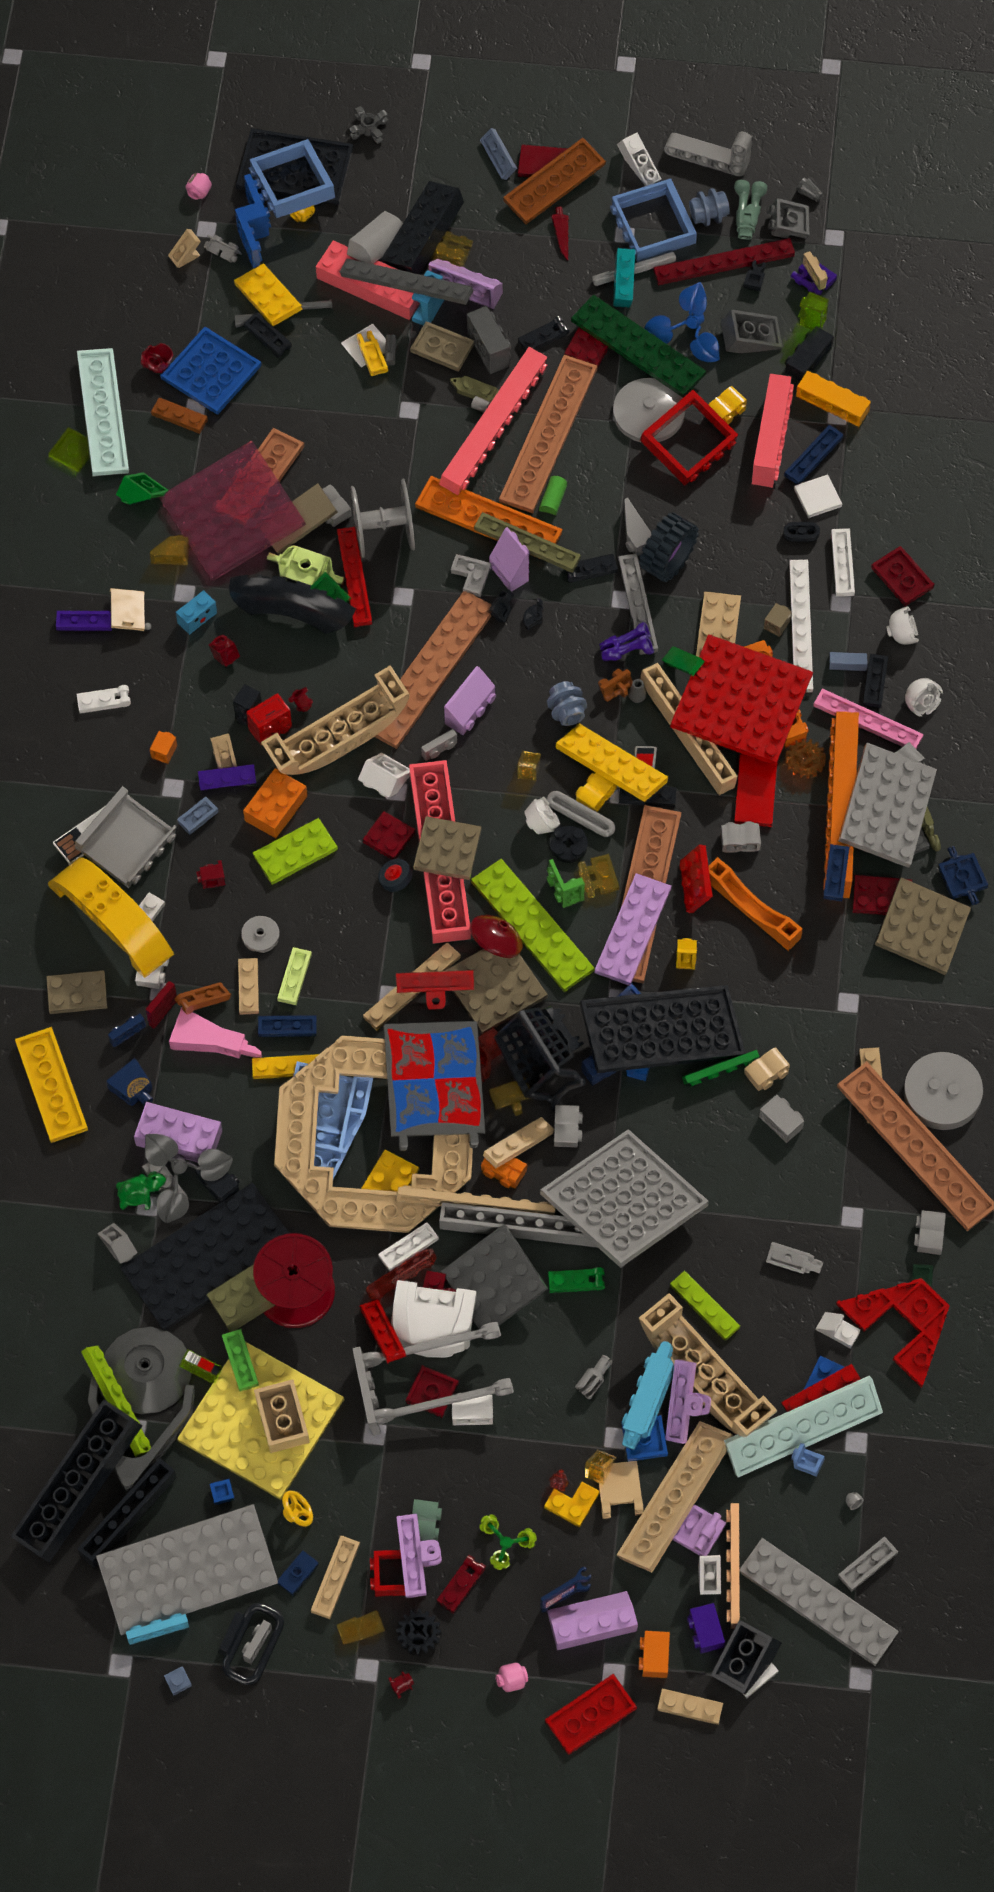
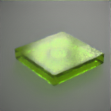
M68 427L48 455L73 470L80 472L90 458L88 437Z

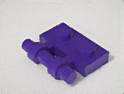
M802 263L798 268V272L801 274L794 271L791 277L798 285L802 284L811 294L820 296L823 290L817 288ZM819 263L820 268L825 270L828 277L826 288H824L826 291L837 280V275Z

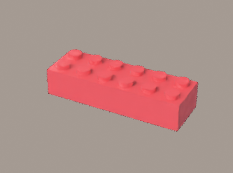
M333 240L316 265L317 279L410 320L420 305V302L412 299L414 293L341 277L340 270L346 259H357L347 255V246ZM380 261L374 263V265L396 269Z
M770 374L753 465V485L773 487L774 481H778L790 406L793 398L794 384H791L790 376Z

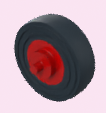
M393 859L383 865L379 871L378 879L384 889L396 892L402 890L410 883L413 873L406 861Z

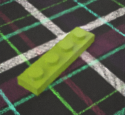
M685 1271L670 1283V1287L725 1341L740 1329V1325Z

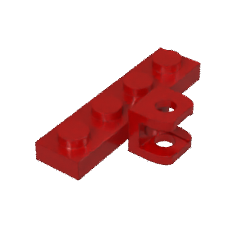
M473 970L396 973L397 993L426 992L427 1007L429 1009H443L446 1002L445 991L474 990ZM433 998H438L440 1002L434 1004L432 1000Z

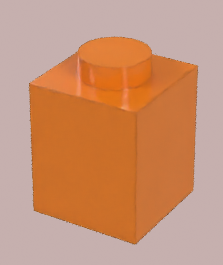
M158 731L150 747L151 758L169 764L177 747L176 737L169 732Z

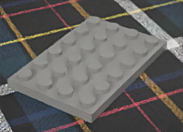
M866 743L838 841L909 868L912 864L937 769Z

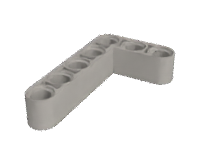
M738 132L732 148L728 149L678 133H671L664 147V152L675 158L735 176H743L750 162L752 137L746 132Z

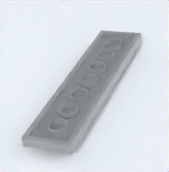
M763 1538L739 1569L740 1574L874 1666L877 1665L899 1633L898 1630Z

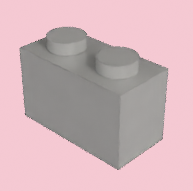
M778 1095L774 1096L760 1109L759 1117L786 1143L803 1129V1116L798 1111L790 1108L788 1101L780 1098Z

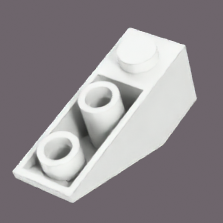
M638 133L623 139L617 144L625 161L645 186L652 185L661 180Z

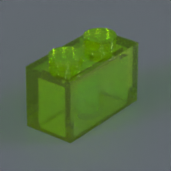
M809 291L807 297H803L800 303L801 310L798 316L800 317V325L811 330L815 326L822 329L827 320L829 299Z

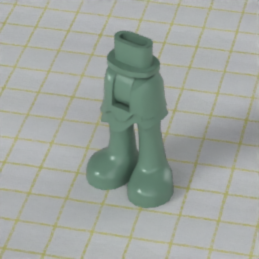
M738 180L734 184V189L739 195V207L736 211V226L739 239L750 240L752 239V234L755 233L761 206H759L760 199L766 194L768 188L764 182L757 181L752 184L751 204L748 206L749 182Z

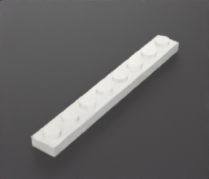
M790 560L793 665L812 671L808 560ZM813 676L806 692H813Z

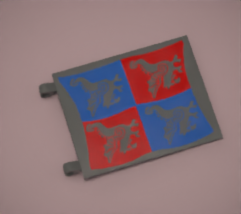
M477 1021L384 1024L391 1137H399V1150H407L408 1136L469 1134L470 1148H477L479 1143L478 1134H485Z

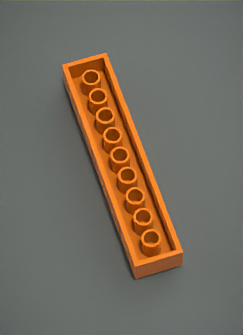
M836 711V717L832 718L830 728L829 789L827 795L826 858L824 863L825 878L823 890L825 889L830 844L848 846L849 855L843 898H849L852 886L854 847L839 842L838 839L856 779L859 713Z

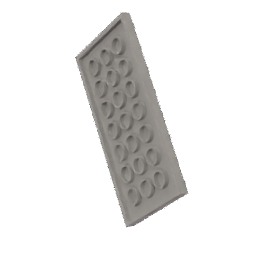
M254 1504L96 1555L121 1635L126 1634V1631H130V1628L133 1626L150 1625L151 1621L157 1619L163 1621L170 1619L169 1617L174 1614L181 1613L184 1615L278 1583Z

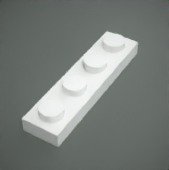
M832 529L831 539L836 596H854L850 529Z

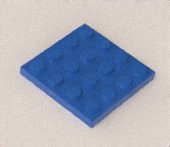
M204 327L161 374V379L218 415L258 371L262 364L261 361L207 327Z

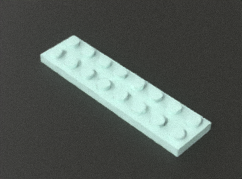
M113 348L77 351L92 476L129 473Z
M867 1376L764 1422L747 1437L737 1434L724 1440L734 1473L737 1477H740L792 1454L794 1449H798L801 1443L808 1447L883 1413L873 1379Z

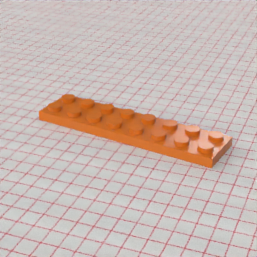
M430 476L415 503V508L495 541L498 540L474 530V526L482 512L557 544L562 535L563 529L468 490H461L459 495L439 485L441 479Z

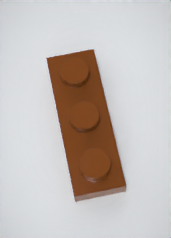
M160 397L151 411V414L155 417L199 434L208 421V416Z

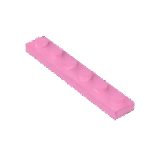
M825 689L820 691L814 702V707L833 716H836V711L858 712V727L902 747L910 742L917 749L923 738L922 733Z

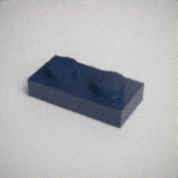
M142 1015L132 1016L126 1023L110 1031L108 1037L113 1047L121 1044L146 1027Z

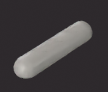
M552 791L548 794L547 801L552 809L603 837H609L614 833V822L560 791Z

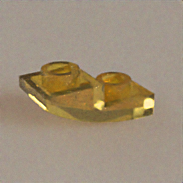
M373 1611L359 1618L354 1617L337 1624L344 1645L385 1631L378 1611Z

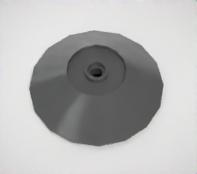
M154 1327L132 1329L117 1337L104 1355L117 1383L122 1388L127 1402L131 1405L132 1411L138 1414L161 1412L176 1404L185 1393V1387L189 1385L192 1376L191 1362L185 1360L188 1351L183 1342L169 1331ZM144 1363L149 1365L147 1368H142Z

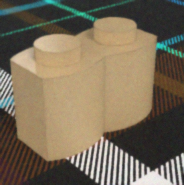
M775 1047L761 1058L749 1064L745 1068L744 1074L758 1091L762 1089L767 1090L773 1085L774 1080L778 1078L783 1079L788 1075L790 1064Z

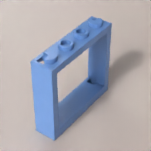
M308 139L250 159L251 167L248 169L252 178L255 177L259 189L262 190L261 193L264 201L267 200L269 211H273L276 218L335 198L334 185ZM305 156L321 186L277 201L262 171Z
M671 179L612 197L611 213L616 216L617 226L619 229H622L623 239L625 242H628L629 249L635 250L637 262L696 244V230ZM666 195L684 234L639 248L622 208Z

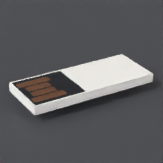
M103 808L53 842V845L69 865L79 857L84 856L75 848V841Z

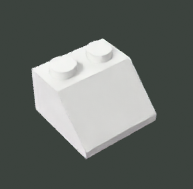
M380 753L365 761L358 780L363 782L364 786L379 791L381 796L391 797L399 792L410 777V771L408 767Z

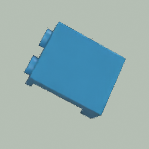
M426 271L424 276L443 280V276L431 271ZM414 293L412 299L420 302V305L414 313L412 321L423 326L426 321L431 323L444 300Z

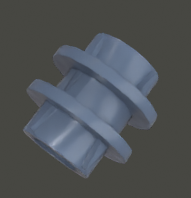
M713 188L709 189L708 196L699 191L697 192V197L689 201L693 221L695 224L703 223L705 227L710 225V219L713 218L717 224L721 223L722 217L729 215L730 212L728 199L724 191L716 192Z
M572 682L558 683L549 690L550 697L547 700V706L552 710L551 715L553 719L560 721L562 726L577 724L585 717L584 711L587 708V702L582 698V690L574 686Z

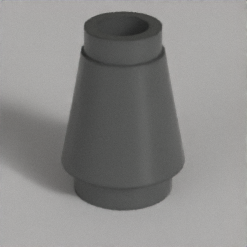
M802 178L796 187L799 191L798 193L816 202L823 194L809 178Z
M640 679L633 681L628 692L630 700L635 703L642 702L647 696L644 683Z

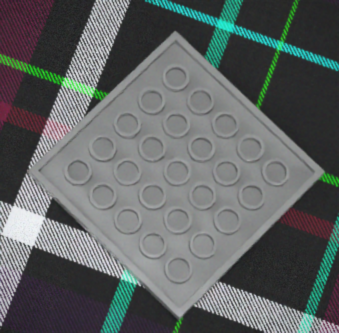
M629 1129L543 1187L540 1191V1194L620 1268L702 1211L709 1203L703 1195Z

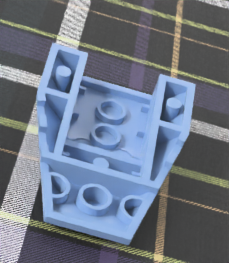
M297 1061L294 1075L308 1064ZM339 1075L338 1094L319 1093L314 1166L334 1168L333 1179L366 1115L373 1078L355 1076L352 1078Z

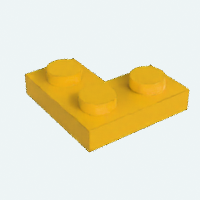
M581 1482L573 1498L554 1489L544 1508L580 1528L600 1491L584 1482Z

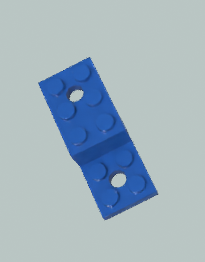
M251 174L244 175V183L249 205L235 209L237 231L254 269L260 266L262 261L261 246L259 241L255 240L269 236L271 223L269 220V210L267 207L264 208L263 195L257 191L259 190L258 183L252 179Z

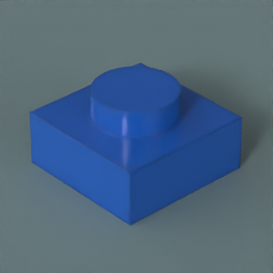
M230 1479L210 1484L215 1505L235 1500Z

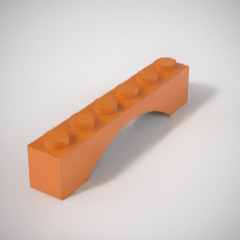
M717 857L709 865L711 886L789 951L801 939L803 929L788 916L776 912L759 900L722 860Z

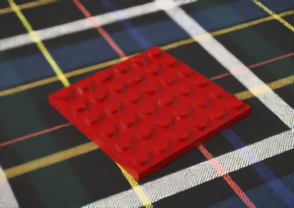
M708 634L699 655L704 663L694 676H690L670 728L776 766L813 672Z

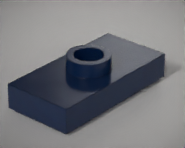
M302 1551L278 1579L277 1584L293 1596L317 1568L319 1563Z

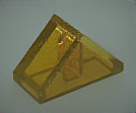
M522 751L518 761V778L536 781L541 754Z
M597 1450L586 1461L585 1477L604 1485L616 1457Z

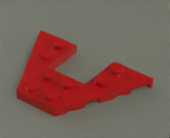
M922 1278L912 1280L909 1283L897 1284L895 1287L871 1291L869 1294H860L857 1297L843 1301L838 1300L836 1305L864 1332L892 1306L919 1332L910 1343L893 1357V1361L922 1388L950 1305Z

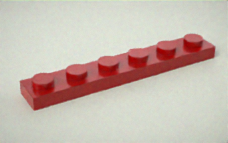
M355 527L337 529L348 595L352 598L350 605L356 608L352 617L354 627L372 625Z

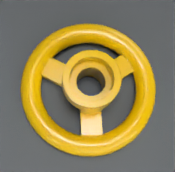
M296 1491L285 1492L282 1497V1503L284 1507L283 1515L286 1520L291 1523L295 1522L303 1527L311 1525L313 1522V1512L307 1500ZM303 1515L307 1517V1520H301L299 1517Z

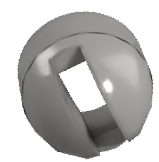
M857 1492L849 1493L846 1496V1504L851 1510L857 1509L864 1501Z

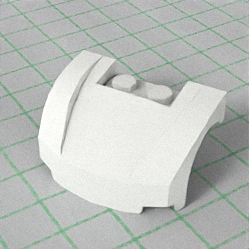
M397 1280L391 1325L403 1348L471 1332L476 1291L459 1288L456 1289V1292L417 1287L415 1282ZM470 1340L414 1354L425 1357H452L454 1353L467 1350L470 1347Z

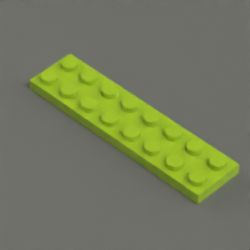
M502 859L471 879V883L497 914L517 930L524 946L563 992L595 971L593 965Z

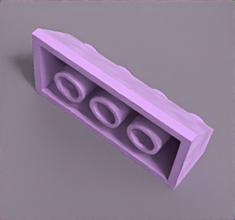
M436 259L429 263V271L443 276V280L472 286L473 293L469 298L470 301L492 309L495 308L503 293V283L497 279L485 277L481 273H475L464 267L453 265L448 261Z
M627 1591L547 1610L557 1650L636 1632L638 1627L634 1608Z

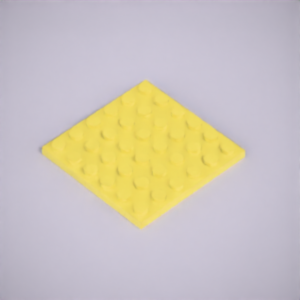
M245 1342L259 1386L240 1392L230 1360L228 1359L178 1436L177 1441L281 1500L344 1401V1397ZM293 1379L310 1443L270 1453L254 1390Z

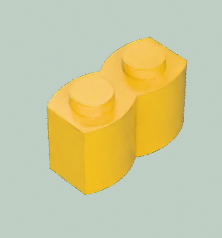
M730 386L708 405L729 425L734 416L740 415L746 410L747 399L733 386Z
M592 773L587 779V784L578 788L575 794L576 801L598 812L605 801L615 792L617 785L597 773Z

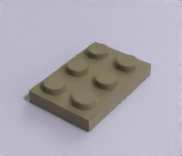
M426 321L412 344L410 352L459 372L474 346V340Z
M104 970L47 976L50 1014L108 1008Z

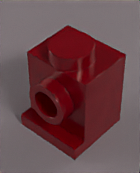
M219 860L216 865L207 864L204 867H199L200 871L196 872L198 883L202 882L203 889L226 885L222 860Z

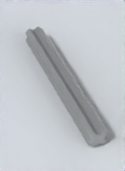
M669 252L635 263L634 274L675 262V253ZM615 269L594 275L592 277L594 286L614 281Z

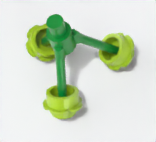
M495 1515L484 1516L479 1525L482 1532L485 1531L487 1534L495 1533L500 1539L502 1549L496 1551L490 1557V1563L498 1570L509 1567L510 1559L506 1549L510 1548L512 1544L519 1543L524 1548H533L537 1540L536 1534L530 1528H525L515 1539L507 1536L504 1537L498 1531L499 1523Z

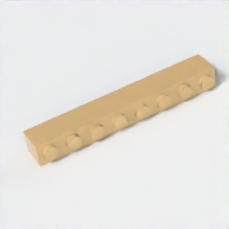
M656 663L642 670L640 680L643 681L646 692L670 725L682 696L660 665ZM673 729L718 795L735 788L738 776L714 743Z

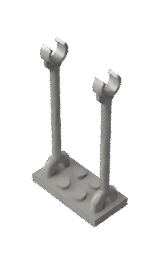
M491 1322L483 1325L481 1329L404 1347L406 1355L477 1338L495 1339L500 1337L501 1333L498 1322ZM361 1347L352 1348L367 1421L373 1436L381 1434L380 1424L390 1422L395 1417L491 1394L504 1396L514 1392L511 1379L506 1378L496 1381L492 1386L397 1409L383 1408L376 1410V1408H379V1402L375 1391L372 1390L375 1389V1383L368 1368L381 1364L385 1361V1358L380 1352L363 1353Z

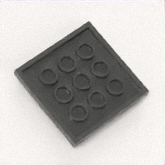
M505 1224L441 1271L443 1274H446V1279L453 1289L459 1288L476 1291L473 1321L479 1329L491 1322H498V1326H500L548 1290V1287Z

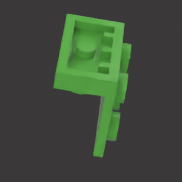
M553 859L549 860V867L547 868L549 876H547L549 886H553L556 891L554 892L556 901L558 903L561 902L563 908L584 901L585 883L582 877L570 879L564 884Z

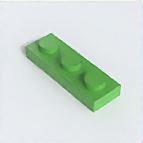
M241 1329L223 1334L222 1339L239 1391L259 1386Z

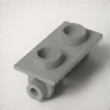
M207 234L210 241H206L204 244L206 251L218 256L220 250H222L220 257L230 263L236 262L238 258L236 256L237 253L242 255L237 245L231 242L226 244L221 237L215 234L212 237Z

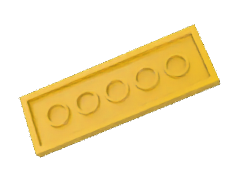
M580 723L556 743V749L643 802L647 801L668 782V776Z
M52 1027L15 1039L50 1142L53 1143L88 1131Z

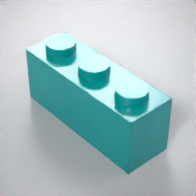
M617 249L615 255L613 306L631 308L634 288V249Z

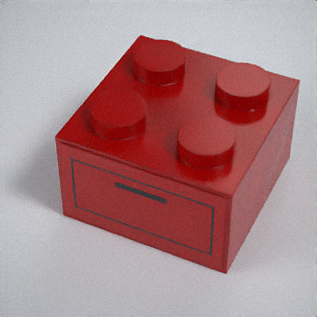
M278 693L246 712L248 729L260 745H262V741L276 733L279 735L285 734L292 727L290 709Z

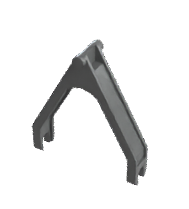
M94 1376L91 1378L88 1404L92 1416L99 1407L101 1391ZM186 1385L181 1411L147 1454L138 1458L122 1456L115 1466V1472L125 1495L156 1461L162 1458L186 1426L193 1412L194 1385Z

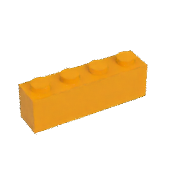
M807 371L797 386L796 397L860 427L870 411L871 401L866 397L859 396L847 388L844 389L816 373Z

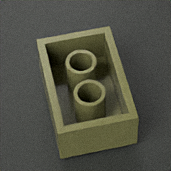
M254 1265L207 1294L211 1304L229 1332L237 1330L275 1306L258 1291L253 1277Z

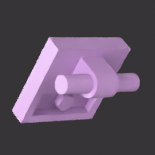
M694 1505L674 1536L673 1541L699 1556H708L725 1528L726 1522L720 1519V1514L714 1512L712 1515Z

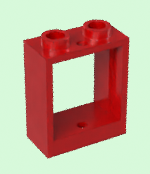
M374 1551V1558H370V1570H374V1578H370L371 1590H375V1597L406 1595L404 1585L380 1586L379 1559H401V1551Z

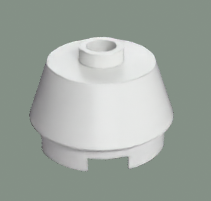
M545 797L538 800L534 799L524 811L527 825L537 834L554 832L555 828L560 824L556 813H553L549 807L550 803Z

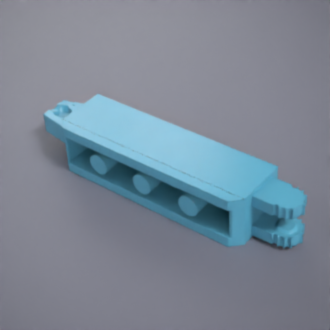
M668 1341L662 1342L657 1353L652 1352L651 1356L646 1358L644 1363L645 1372L643 1376L640 1375L636 1385L638 1387L636 1395L633 1394L629 1402L631 1408L629 1413H625L622 1425H624L625 1433L622 1445L635 1450L641 1437L646 1438L650 1436L674 1372V1363L671 1360L673 1347Z

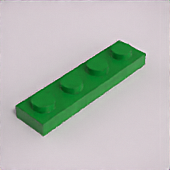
M754 1050L682 1077L684 1085L690 1083L691 1086L702 1083V1078L708 1077L710 1080L719 1077V1072L724 1070L730 1073L737 1070V1066L743 1063L746 1067L759 1057L758 1051Z

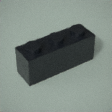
M817 326L812 331H808L805 340L796 346L794 354L787 357L785 373L801 381L806 372H812L832 348L834 336Z

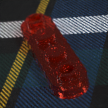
M425 1249L372 1282L366 1288L369 1298L381 1299L387 1292L396 1289L397 1280L406 1281L417 1276L418 1272L434 1265L437 1259L434 1250Z

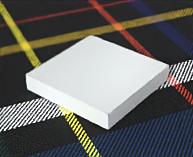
M828 475L794 486V490L808 518L842 507V502Z

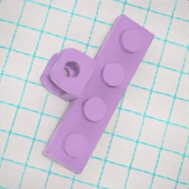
M675 1360L665 1440L682 1444L686 1443L690 1415H706L710 1412L711 1398L705 1394L693 1393L696 1363Z
M417 1514L397 1516L406 1598L425 1596L427 1591L424 1567L435 1566L442 1562L439 1542L436 1540H420Z

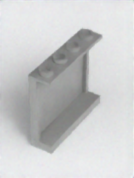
M122 786L75 841V848L129 888L132 884L136 885L141 878L140 874L144 870H149L153 864L152 860L163 853L167 842L170 844L175 839L176 826L174 825L171 828L128 795V790Z

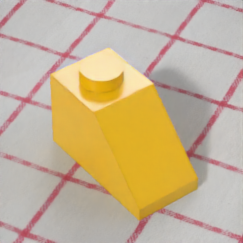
M690 938L677 940L676 968L695 969L697 940Z

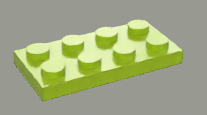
M317 818L253 852V856L271 885L337 851L338 847L321 820Z

